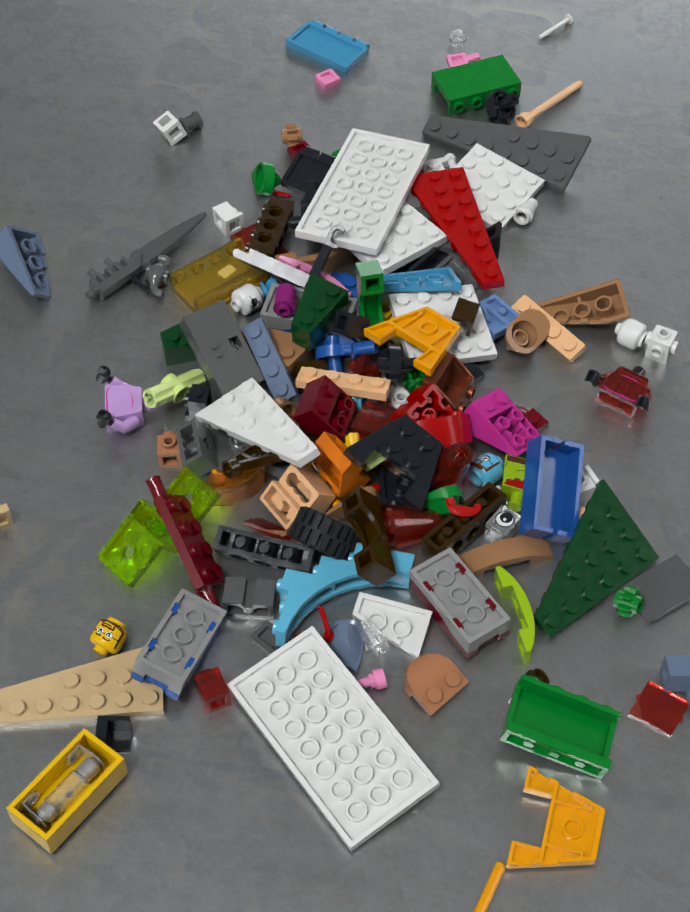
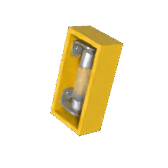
M84 728L9 804L6 809L11 821L49 853L53 854L128 774L125 759Z

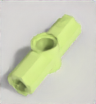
M200 368L192 369L178 376L170 373L162 379L160 384L144 390L142 397L149 409L157 408L172 400L175 403H180L185 400L186 393H190L189 390L192 384L205 385L207 380Z

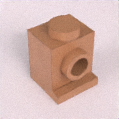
M165 431L162 435H157L159 469L183 467L177 434L173 431Z

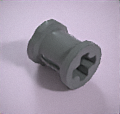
M197 111L192 112L188 117L178 118L187 134H189L190 130L202 128L203 126L202 118Z

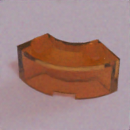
M266 465L243 471L239 476L228 479L222 470L212 469L203 486L205 504L211 506L235 505L234 502L252 498L267 482Z

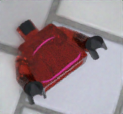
M622 366L615 371L604 374L590 369L584 381L591 382L593 387L598 386L595 401L633 420L639 408L648 412L652 406V394L648 388L649 380L645 377L646 371L640 366H635L632 371Z

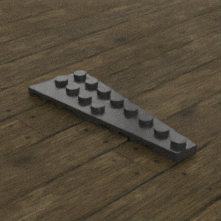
M435 115L430 116L422 130L424 136L466 153L478 143L544 179V184L562 191L566 190L591 143V137L585 135Z

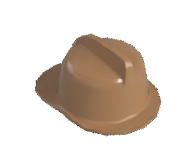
M527 309L519 314L506 329V349L521 354H529L534 351L549 334L550 325L545 314L536 309Z

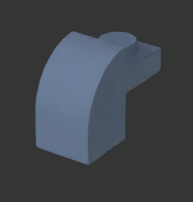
M665 655L660 668L664 691L685 692L690 709V656Z

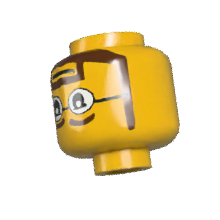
M112 617L99 620L89 637L91 643L95 645L93 650L105 657L108 653L118 654L128 638V633L125 630L126 625Z

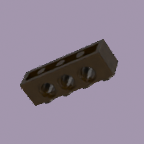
M270 196L268 203L263 205L262 217L257 219L256 230H252L250 243L246 244V253H249L251 248L271 258L279 254L289 229V217L294 215V201Z
M488 482L462 504V506L474 508V505L478 503L481 505L480 512L470 517L455 516L451 513L422 537L421 555L428 560L450 547L456 554L495 522V517L499 512L506 510L507 495L491 482Z

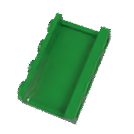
M498 55L432 72L431 88L434 92L440 91L448 104V114L454 115L485 107L487 95L497 89L504 90L508 94L514 93L519 98L521 81L505 57Z
M522 675L514 686L500 741L601 780L610 770L612 760L608 759L615 727L621 719L622 713L614 710L609 705L593 702L586 696L575 695L565 691L560 686L544 683L537 677Z

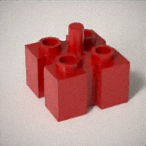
M431 383L416 387L406 398L408 403L400 405L390 418L394 421L405 414L417 423V421L423 420L422 415L436 413L437 418L449 416V412L454 410L450 405L444 406L441 400L444 397L436 386Z

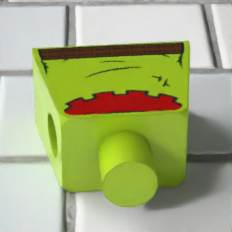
M506 454L502 492L507 495L508 509L519 512L522 507L526 459Z

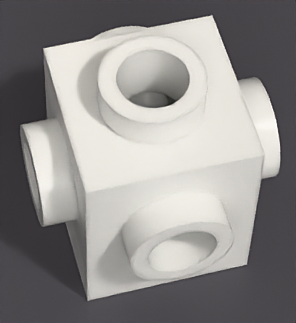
M657 324L653 332L649 331L645 338L644 344H647L645 357L666 365L671 354L674 355L678 348L679 342L676 341L678 332Z

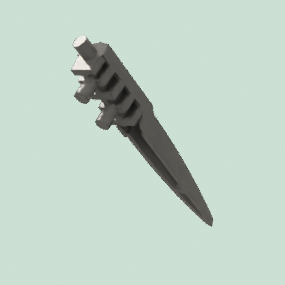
M203 212L184 221L140 249H136L130 253V259L123 256L118 263L111 257H107L104 263L108 267L104 269L103 274L98 273L94 268L89 269L87 274L91 277L89 279L90 290L85 293L86 297L91 300L97 296L103 300L130 282L134 276H139L147 268L148 263H155L160 254L165 255L192 232L207 216V213Z

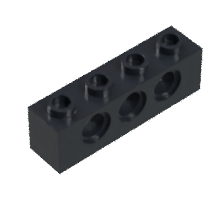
M219 525L213 545L214 551L220 556L282 571L291 569L310 574L313 572L318 556L316 549L310 546L224 525Z

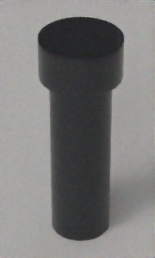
M137 275L131 279L134 285L140 287L148 295L152 293L150 287L142 282Z

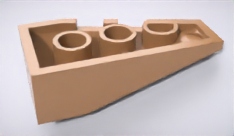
M620 278L537 303L538 306L560 324H611L631 318Z

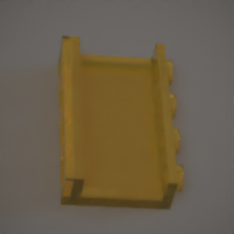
M240 237L169 275L171 290L193 312L223 299L227 305L232 301L231 295L234 290L247 283L260 287V282L264 281L266 283L271 276L236 260L233 256V250L239 249L245 252L243 240Z

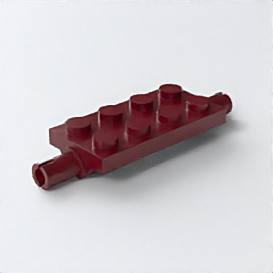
M159 475L147 479L145 482L152 494L155 508L164 521L187 570L196 595L221 607L213 589L225 583L223 571L212 556V547L203 537L201 524L193 516L190 501L184 495L168 494Z

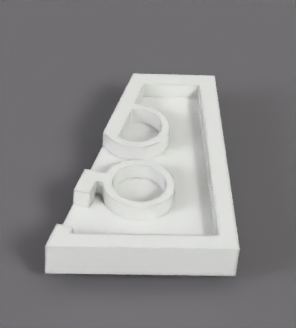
M359 592L352 613L353 619L415 659L421 655L433 616V611Z

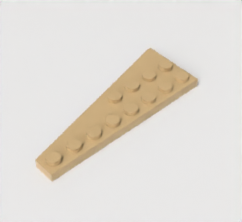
M141 647L0 689V728L97 720L98 716H130L132 718L164 715V691L153 683H141L131 678L136 658L143 649Z

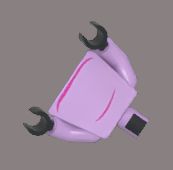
M102 365L99 367L96 381L100 384L107 382V385H105V410L101 409L96 415V419H99L97 422L99 428L107 426L108 433L121 432L127 434L145 424L144 413L158 412V407L149 409L145 405L141 387L123 382L115 376L110 377L111 371L107 366Z

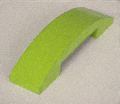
M496 566L494 573L496 589L501 601L507 599L512 601L522 628L518 630L516 643L524 665L529 664L535 638V623L531 605L515 578L501 566Z

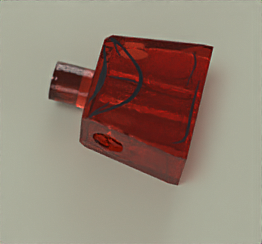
M387 398L386 401L378 400L377 403L365 402L350 425V433H359L361 440L391 423L393 420L390 416L396 410L395 407H391L392 401Z

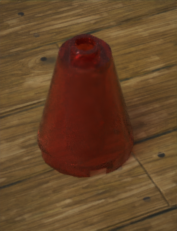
M462 442L442 447L430 484L435 486L434 490L450 485H457L461 488L465 484L473 458L471 448Z
M380 504L391 550L397 551L422 542V537L444 520L443 516L431 510L421 509L417 513L411 507Z

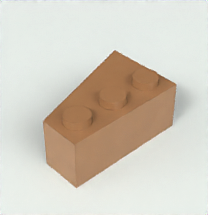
M268 328L293 381L297 377V362L313 361L315 359V347L309 351L292 342V333ZM240 331L241 334H242V336H243V338H244V340H245V342H246V344L248 345V347H249V349H250V351H251V353H252V355H253V352H252V350H251V348H250V346H249V344H248V342H247V339H246V337H245L243 331Z

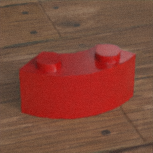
M463 410L449 412V416L437 418L436 413L422 415L423 420L417 421L419 426L443 444L442 447L474 442L470 415H463Z

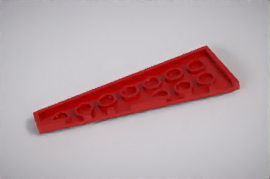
M459 167L418 173L411 187V194L420 201L422 209L429 213L434 225L445 233L446 238L451 243V248L458 252L460 260L469 267L471 275L482 290L504 287L505 280L464 168Z

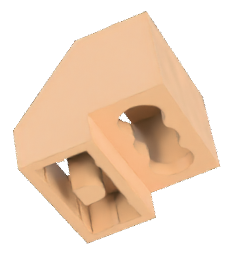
M290 464L279 481L272 480L259 499L281 525L289 531L301 506L310 507L324 514L337 496L309 465H304L300 468ZM294 486H297V488L304 494V496L309 500V502L306 503L303 500V496L299 495L296 492V488Z

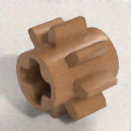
M296 123L286 124V129H281L282 143L288 144V148L303 141L302 128H296Z

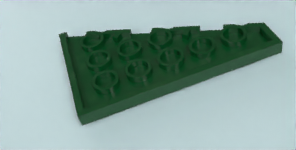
M604 479L595 485L596 488L585 506V511L581 515L574 529V534L563 552V557L551 577L552 580L541 598V603L533 615L535 624L546 640L659 559L655 550Z

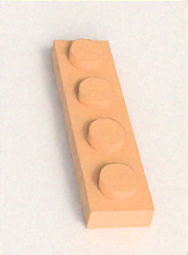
M525 294L511 306L519 314L527 309H536L545 314L549 320L550 330L544 341L569 363L572 364L587 349L582 341Z
M302 366L296 378V387L305 389L307 383L326 375L349 396L386 401L391 388V380L316 369L313 367Z

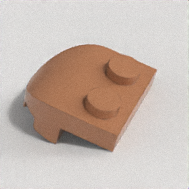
M441 654L422 655L414 659L404 671V690L409 698L413 696L429 716L435 713L469 683L456 665L449 658Z

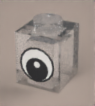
M502 505L486 522L484 538L491 543L516 537L519 533L521 515Z

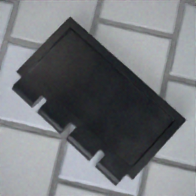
M306 146L304 150L299 149L281 179V186L305 196L304 183L312 180L317 182L318 190L336 157L325 152L320 154L319 150Z

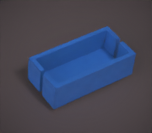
M543 434L528 441L519 528L520 535L537 539L543 537V540L559 544L570 542L579 519L585 445L567 440L561 442L559 438Z

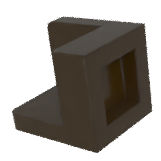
M459 297L451 319L468 325L465 336L469 337L480 304Z

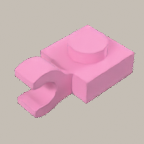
M465 52L446 55V62L449 68L481 60L479 53L467 56Z

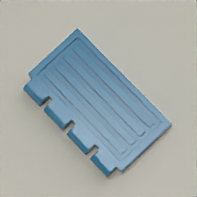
M316 20L306 22L286 39L287 47L345 74L368 55L370 47L369 44L356 40V38L341 33V31L330 26L326 27L325 24Z

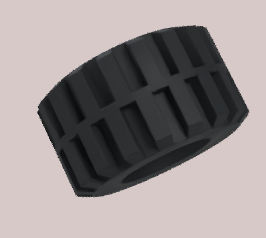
M307 506L300 507L288 532L292 539L337 560L345 559L357 534L350 526Z

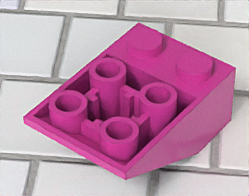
M501 388L472 401L463 412V415H470L472 435L513 457L526 452L528 441L540 435Z

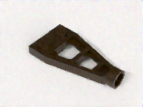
M308 437L315 445L316 440ZM248 445L232 455L230 459L223 461L221 466L224 475L228 479L239 476L243 471L284 460L280 459L277 454L262 451L261 447L257 445ZM254 453L260 455L257 457H251V455H253Z

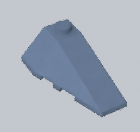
M6 225L0 231V260L31 296L49 299L51 297L49 278L45 275L47 263L43 259L46 252L39 233Z

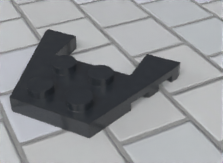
M404 414L347 447L343 455L361 467L372 452L376 450L415 481L401 500L419 513L424 506L443 444Z

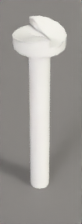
M567 13L564 16V20L538 35V38L541 40L566 23L571 25L574 23V19L570 13Z

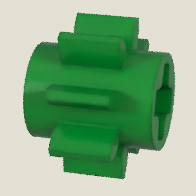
M419 369L416 372H405L402 386L405 389L408 388V393L411 394L416 387L422 386L425 373Z
M628 586L624 590L619 589L617 591L613 606L619 609L618 615L629 619L634 614L639 615L641 613L645 598L639 596L640 589Z

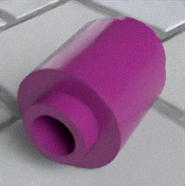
M282 283L275 290L273 310L282 317L294 314L296 309L297 292L292 284Z

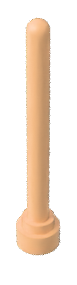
M577 80L531 112L520 113L515 118L516 125L528 128L532 125L534 118L581 88L583 82Z

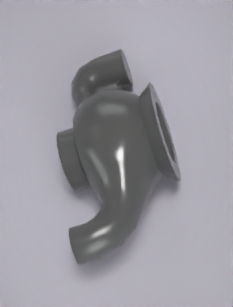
M160 254L158 257L159 263L153 265L148 263L144 280L145 283L149 282L150 290L158 297H162L164 292L158 287L169 282L170 271H167V268L171 265L170 257Z

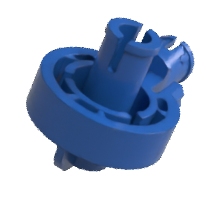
M345 335L326 336L316 345L315 358L316 360H328L329 371L334 370L343 373V358L352 357L355 361L358 360L360 355L377 354L379 352V345L372 340L358 342L355 338L349 339Z

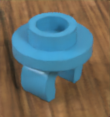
M274 277L268 279L266 283L264 281L260 282V289L265 298H267L272 283L281 284Z

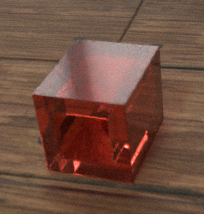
M219 667L205 669L199 674L194 675L195 687L206 714L231 705L230 693Z

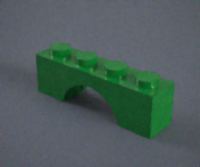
M371 260L355 263L359 315L371 318L370 326L384 322L381 301L382 293H384V277L379 261Z

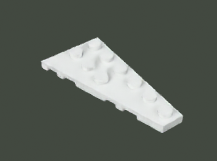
M253 377L195 414L199 422H206L216 430L222 429L229 436L251 446L257 445L261 447L262 451L277 454L280 459L300 468L321 455L314 443Z

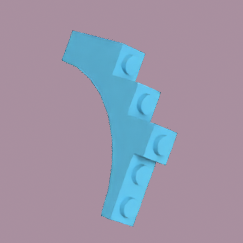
M361 543L356 544L354 552L350 551L348 561L321 556L319 565H314L312 574L286 569L283 578L279 577L276 592L280 594L279 614L281 615L279 620H274L272 627L276 646L282 647L288 643L299 623L318 605L352 590L377 587L357 575L353 556L363 549ZM391 550L396 575L378 587L409 589V570L414 568L415 554Z

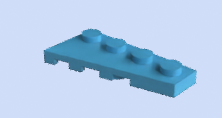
M451 267L383 274L384 292L461 291V281Z

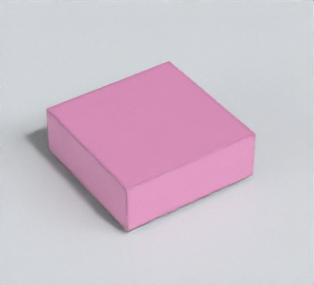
M331 68L315 75V81L325 91L341 84V78Z

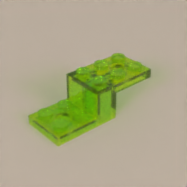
M186 466L182 468L166 490L171 495H184L186 497L188 494H191V511L199 523L202 522L221 497L217 491ZM141 498L98 554L97 558L127 586L133 588L162 549L176 554L178 551L154 503ZM132 546L134 550L133 555L127 559L126 551Z

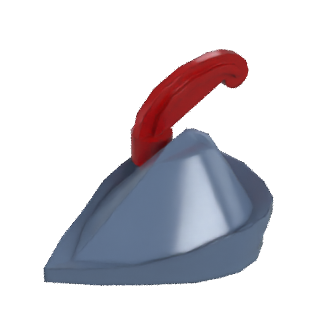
M318 605L317 609L324 625L322 633L324 641L346 668L357 673L364 650V636L361 625L354 619L337 620L329 624L323 607Z

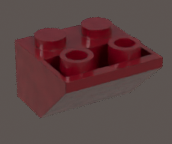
M324 375L306 384L293 419L310 433L322 435L323 432H327L341 440L344 439L357 403Z

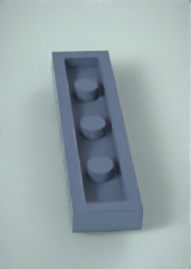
M260 317L241 328L273 398H287L292 401L299 397V393L264 319Z

